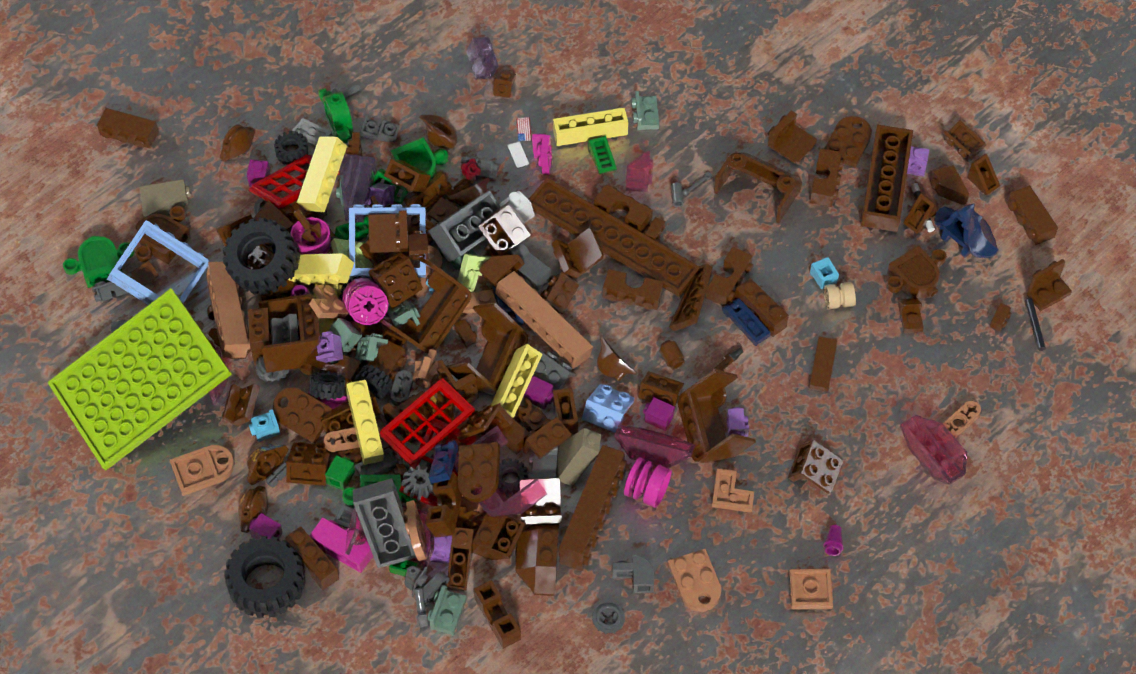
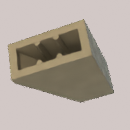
M184 179L139 186L144 218L152 214L169 216L171 208L189 205L188 197H191L189 186H185Z
M583 428L559 445L556 477L560 478V482L570 486L576 484L599 453L601 434Z

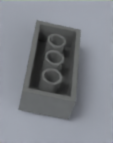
M490 190L428 230L448 263L462 256L486 239L478 226L500 208Z
M393 479L353 489V504L377 567L381 568L417 558L412 548L410 535L407 534L405 528L404 509Z

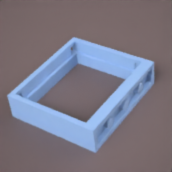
M395 204L391 205V208H384V205H372V208H365V205H353V208H349V259L354 262L350 278H358L359 276L371 278L368 271L373 269L355 268V215L399 214V211L407 210V215H420V231L426 234L425 207L413 204L410 205V208H403V205ZM420 261V268H414L418 278H426V265Z
M146 220L109 274L107 280L147 305L160 297L120 271L143 235L146 234L199 268L180 297V300L184 303L206 270L208 262L211 261L205 258L203 253L194 251L189 244L175 239V236L170 232L161 230L156 223L153 225Z

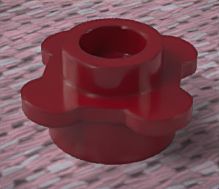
M470 159L468 163L461 165L462 174L467 180H472L474 176L481 174V169L477 167L475 159Z

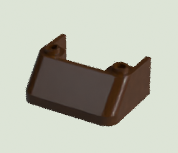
M745 152L732 153L716 175L714 193L718 194L733 170L746 173L785 193L784 198L778 205L776 222L780 223L799 194L802 181L798 176Z
M421 257L419 260L432 269L428 276V285L435 291L419 313L420 317L417 319L420 324L416 326L410 319L405 324L393 326L383 319L379 322L428 354L430 349H438L470 302L471 292L439 267Z
M305 294L258 301L259 308H268L270 320L272 318H284L289 314H297L300 328L298 331L300 341L261 346L266 373L300 368L320 344L319 318L309 305L312 299H316L314 295Z
M489 303L473 307V310L484 319L481 332L488 341L477 368L475 369L470 363L453 364L446 367L457 380L473 373L477 379L478 391L495 396L516 349L528 344V335L496 303Z
M714 369L681 393L678 398V408L691 457L695 462L706 463L733 458L756 443L754 438L731 434L727 438L725 436L718 408L726 401L725 387L738 378L737 374Z

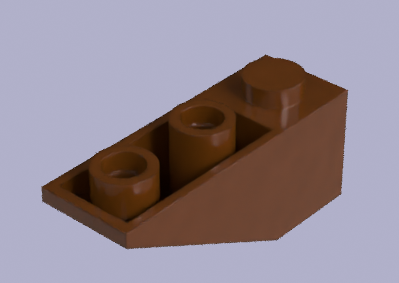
M369 390L374 415L376 416L381 412L375 396ZM348 398L321 419L326 434L354 426Z
M455 527L454 535H452L447 588L467 590L475 528Z

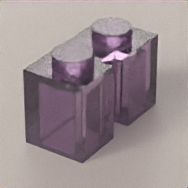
M472 38L466 52L469 61L474 63L472 70L475 79H492L499 65L490 38Z

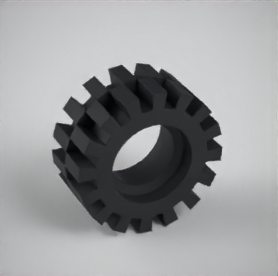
M289 131V134L283 132V136L279 135L278 139L275 140L276 157L284 165L286 162L289 165L308 154L306 138L301 133L298 135L297 131L292 134V131ZM290 145L298 146V149L289 152L284 150Z
M364 365L355 378V382L366 380L368 389L377 399L385 398L393 385L392 379H389L390 377L385 375L384 371L381 372L379 368L376 367L375 369L372 365Z
M321 371V373L315 372V374H311L309 393L312 396L320 397V399L327 398V400H330V398L336 400L344 396L345 377H342L341 374L337 375V373H331L330 371L327 373Z
M508 458L509 462L503 459L502 464L499 463V483L496 491L499 490L501 495L505 493L506 497H509V494H512V497H516V493L520 495V479L528 478L527 467H524L523 462L519 464L518 459H515L514 462H512V458ZM511 472L517 474L518 479L516 482L507 483L503 480V476Z

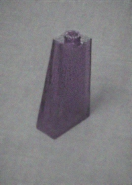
M344 154L340 165V179L346 221H349V208H353V205H365V208L368 206L370 187L373 185L376 172L374 157ZM355 215V223H364L365 215Z

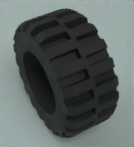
M254 218L250 219L247 224L244 222L240 224L238 230L234 229L231 232V238L228 237L225 242L227 247L223 248V254L225 255L223 257V264L226 266L227 273L242 289L253 294H258L259 291L262 295L268 294L270 290L274 293L279 290L278 287L281 285L285 287L288 284L286 281L289 278L292 280L295 276L293 271L297 270L299 266L296 261L300 260V254L298 252V245L294 241L295 239L284 226L272 219L268 221L266 218H259V221H256ZM263 243H273L276 245L275 256L266 267L258 270L247 268L248 256L255 247Z
M261 536V539L255 540V537L251 538L249 543L245 544L243 542L239 545L238 551L235 549L230 554L232 559L227 560V569L224 570L225 583L232 602L236 604L239 610H245V613L250 616L256 614L257 618H264V615H269V618L275 617V613L280 612V614L287 612L286 608L288 606L292 608L296 604L295 599L298 600L302 596L301 590L305 587L302 561L297 550L294 547H290L289 543L285 540L280 542L278 537L268 539L267 536ZM262 565H275L284 571L282 579L275 586L268 589H255L246 583L248 575L255 568Z

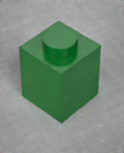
M336 456L325 474L327 484L344 491L355 473L352 460L347 457L341 458Z

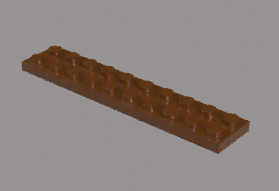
M548 178L542 182L528 199L535 213L576 237L588 228L592 229L603 253L646 278L663 281V288L680 297L693 277L699 272L700 266Z

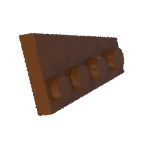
M708 263L700 266L699 272L687 286L669 325V328L673 331L684 329L698 322L713 268Z

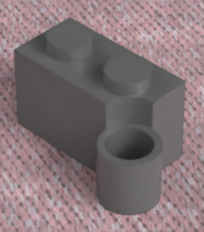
M520 242L508 251V255L518 254L525 264L516 273L523 277L525 282L538 292L550 279L551 269L532 255L528 248Z
M558 447L542 459H539L535 453L530 454L529 466L533 467L532 471H528V478L556 477Z

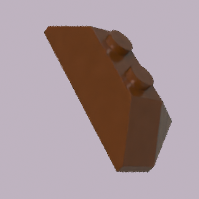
M559 523L532 524L522 531L517 542L515 572L531 589L534 595L555 596Z

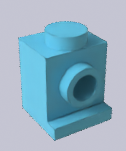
M828 257L811 264L810 275L814 277L820 289H823L825 285L837 284L839 273Z
M273 409L269 410L268 413L251 418L252 424L248 426L251 435H256L258 442L281 435Z

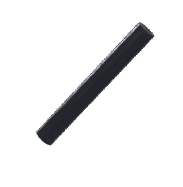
M1029 298L1025 300L1038 350L1043 351L1046 349L1033 299Z

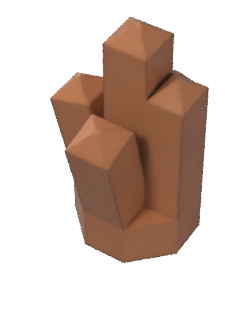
M435 349L429 350L428 355L424 357L423 363L420 360L415 361V372L412 379L418 386L424 388L431 387L433 380L438 375L436 369L438 368V361L435 362L437 351Z

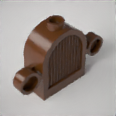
M181 206L171 208L170 218L163 214H152L139 220L136 225L138 232L147 220L153 225L156 223L164 232H170L180 242L187 243L191 238L188 227L179 223L186 217L185 210ZM146 234L139 241L141 246L135 252L140 262H147L154 256L166 264H169L177 255Z
M918 245L889 263L887 274L890 278L887 281V289L892 293L902 290L908 296L917 299L935 296L938 292L937 284L940 276L937 266L945 263L946 252L942 249H935L930 258Z

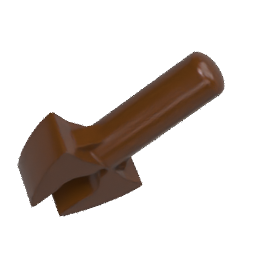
M299 209L295 210L294 216L304 227V233L301 237L314 242L316 239L311 235V231H313L320 238V224H310Z

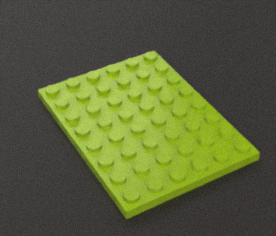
M170 288L47 383L102 468L108 470L231 376L232 373L178 295Z

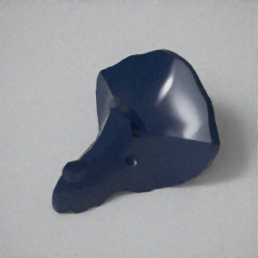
M974 203L957 210L944 206L936 212L934 222L940 230H943L941 239L947 242L952 238L963 246L960 254L964 258L969 254L979 258H990L997 254L996 239L988 223L974 211Z

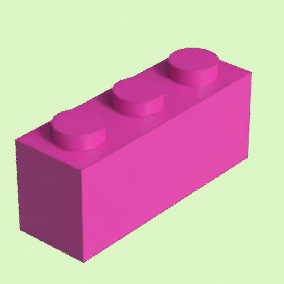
M322 517L309 535L324 553L362 573L373 557L367 539H360L354 532L349 529H342L331 519L328 521Z

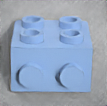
M600 384L587 399L582 420L618 433L624 414L634 403L635 398L626 392L615 390L609 385Z

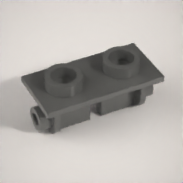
M467 155L466 157L462 156L461 164L468 163L470 159L476 160L477 167L481 169L479 177L496 179L500 164L495 163V161L478 160Z
M102 281L96 283L95 287L91 288L93 293L97 292L94 297L96 302L100 301V303L113 299L112 291H115L117 297L129 294L112 282L106 283Z
M410 566L407 569L404 584L413 591V598L415 596L414 589L418 587L423 588L426 585L425 581L428 578L426 575L427 567L423 571L415 566Z

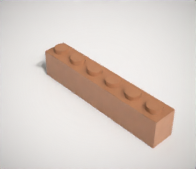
M208 262L206 279L222 357L246 358L247 350H250L249 338H247L248 327L247 324H244L245 313L244 310H241L242 299L241 296H238L239 286L227 273L223 262Z
M513 271L497 283L495 294L573 369L590 357L593 349L590 341L585 339L574 326H571L560 313L554 310L548 301H545L534 288H531L525 282L523 277Z

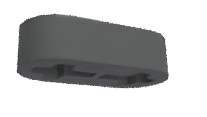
M407 370L399 371L395 376L390 394L391 402L395 406L400 405L410 396L413 376ZM407 378L403 386L401 380ZM401 391L403 397H400V399H396V397L399 396V393Z
M442 571L434 575L422 588L425 606L435 598L437 590L440 591L442 585L446 586L449 582V577Z

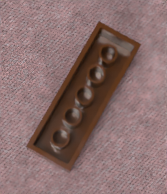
M877 124L861 226L898 232L913 130Z
M602 445L560 544V564L579 571H583L584 566L589 565L592 554H590L591 549H595L599 540V537H597L598 532L604 529L606 520H604L605 516L610 514L613 503H611L612 499L617 497L620 486H618L619 481H623L626 475L627 461L625 460V452Z

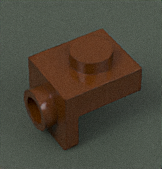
M507 70L498 71L494 79L493 95L510 98L516 74Z
M149 260L129 273L131 275L130 278L143 286L159 276Z

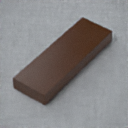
M819 336L810 389L829 391L837 339Z

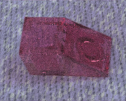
M646 151L627 165L626 191L648 192V185H652V174H649V170H653V159H650V151Z

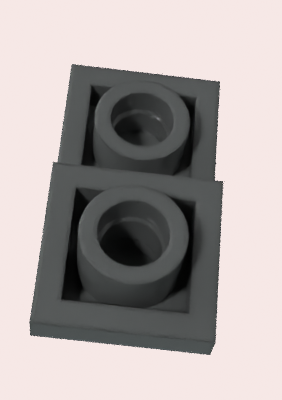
M365 118L360 130V136L378 141L395 142L400 125L386 120L379 123Z

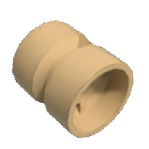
M852 282L841 283L840 286L836 284L824 286V298L827 309H836L840 305L843 307L855 306L856 297Z

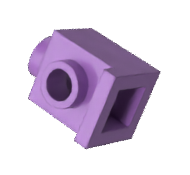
M911 146L907 174L924 177L929 149Z
M376 183L371 186L369 205L371 204V196H375L380 205L393 204L395 186L384 183Z
M333 332L321 333L322 337L320 344L317 346L318 356H316V360L328 363L343 359L341 336L335 335Z
M734 407L728 409V437L731 434L748 437V416H744V408Z
M432 534L430 545L431 562L449 564L452 536L435 538Z

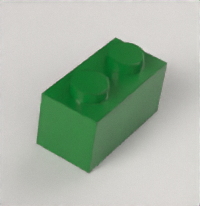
M406 560L390 565L389 571L390 573L406 577L407 569L410 566L418 568V565L415 562Z

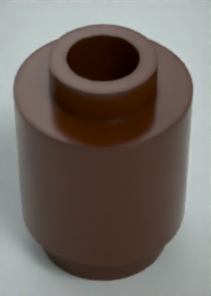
M667 340L661 344L659 352L668 367L675 370L684 365V355L676 341Z

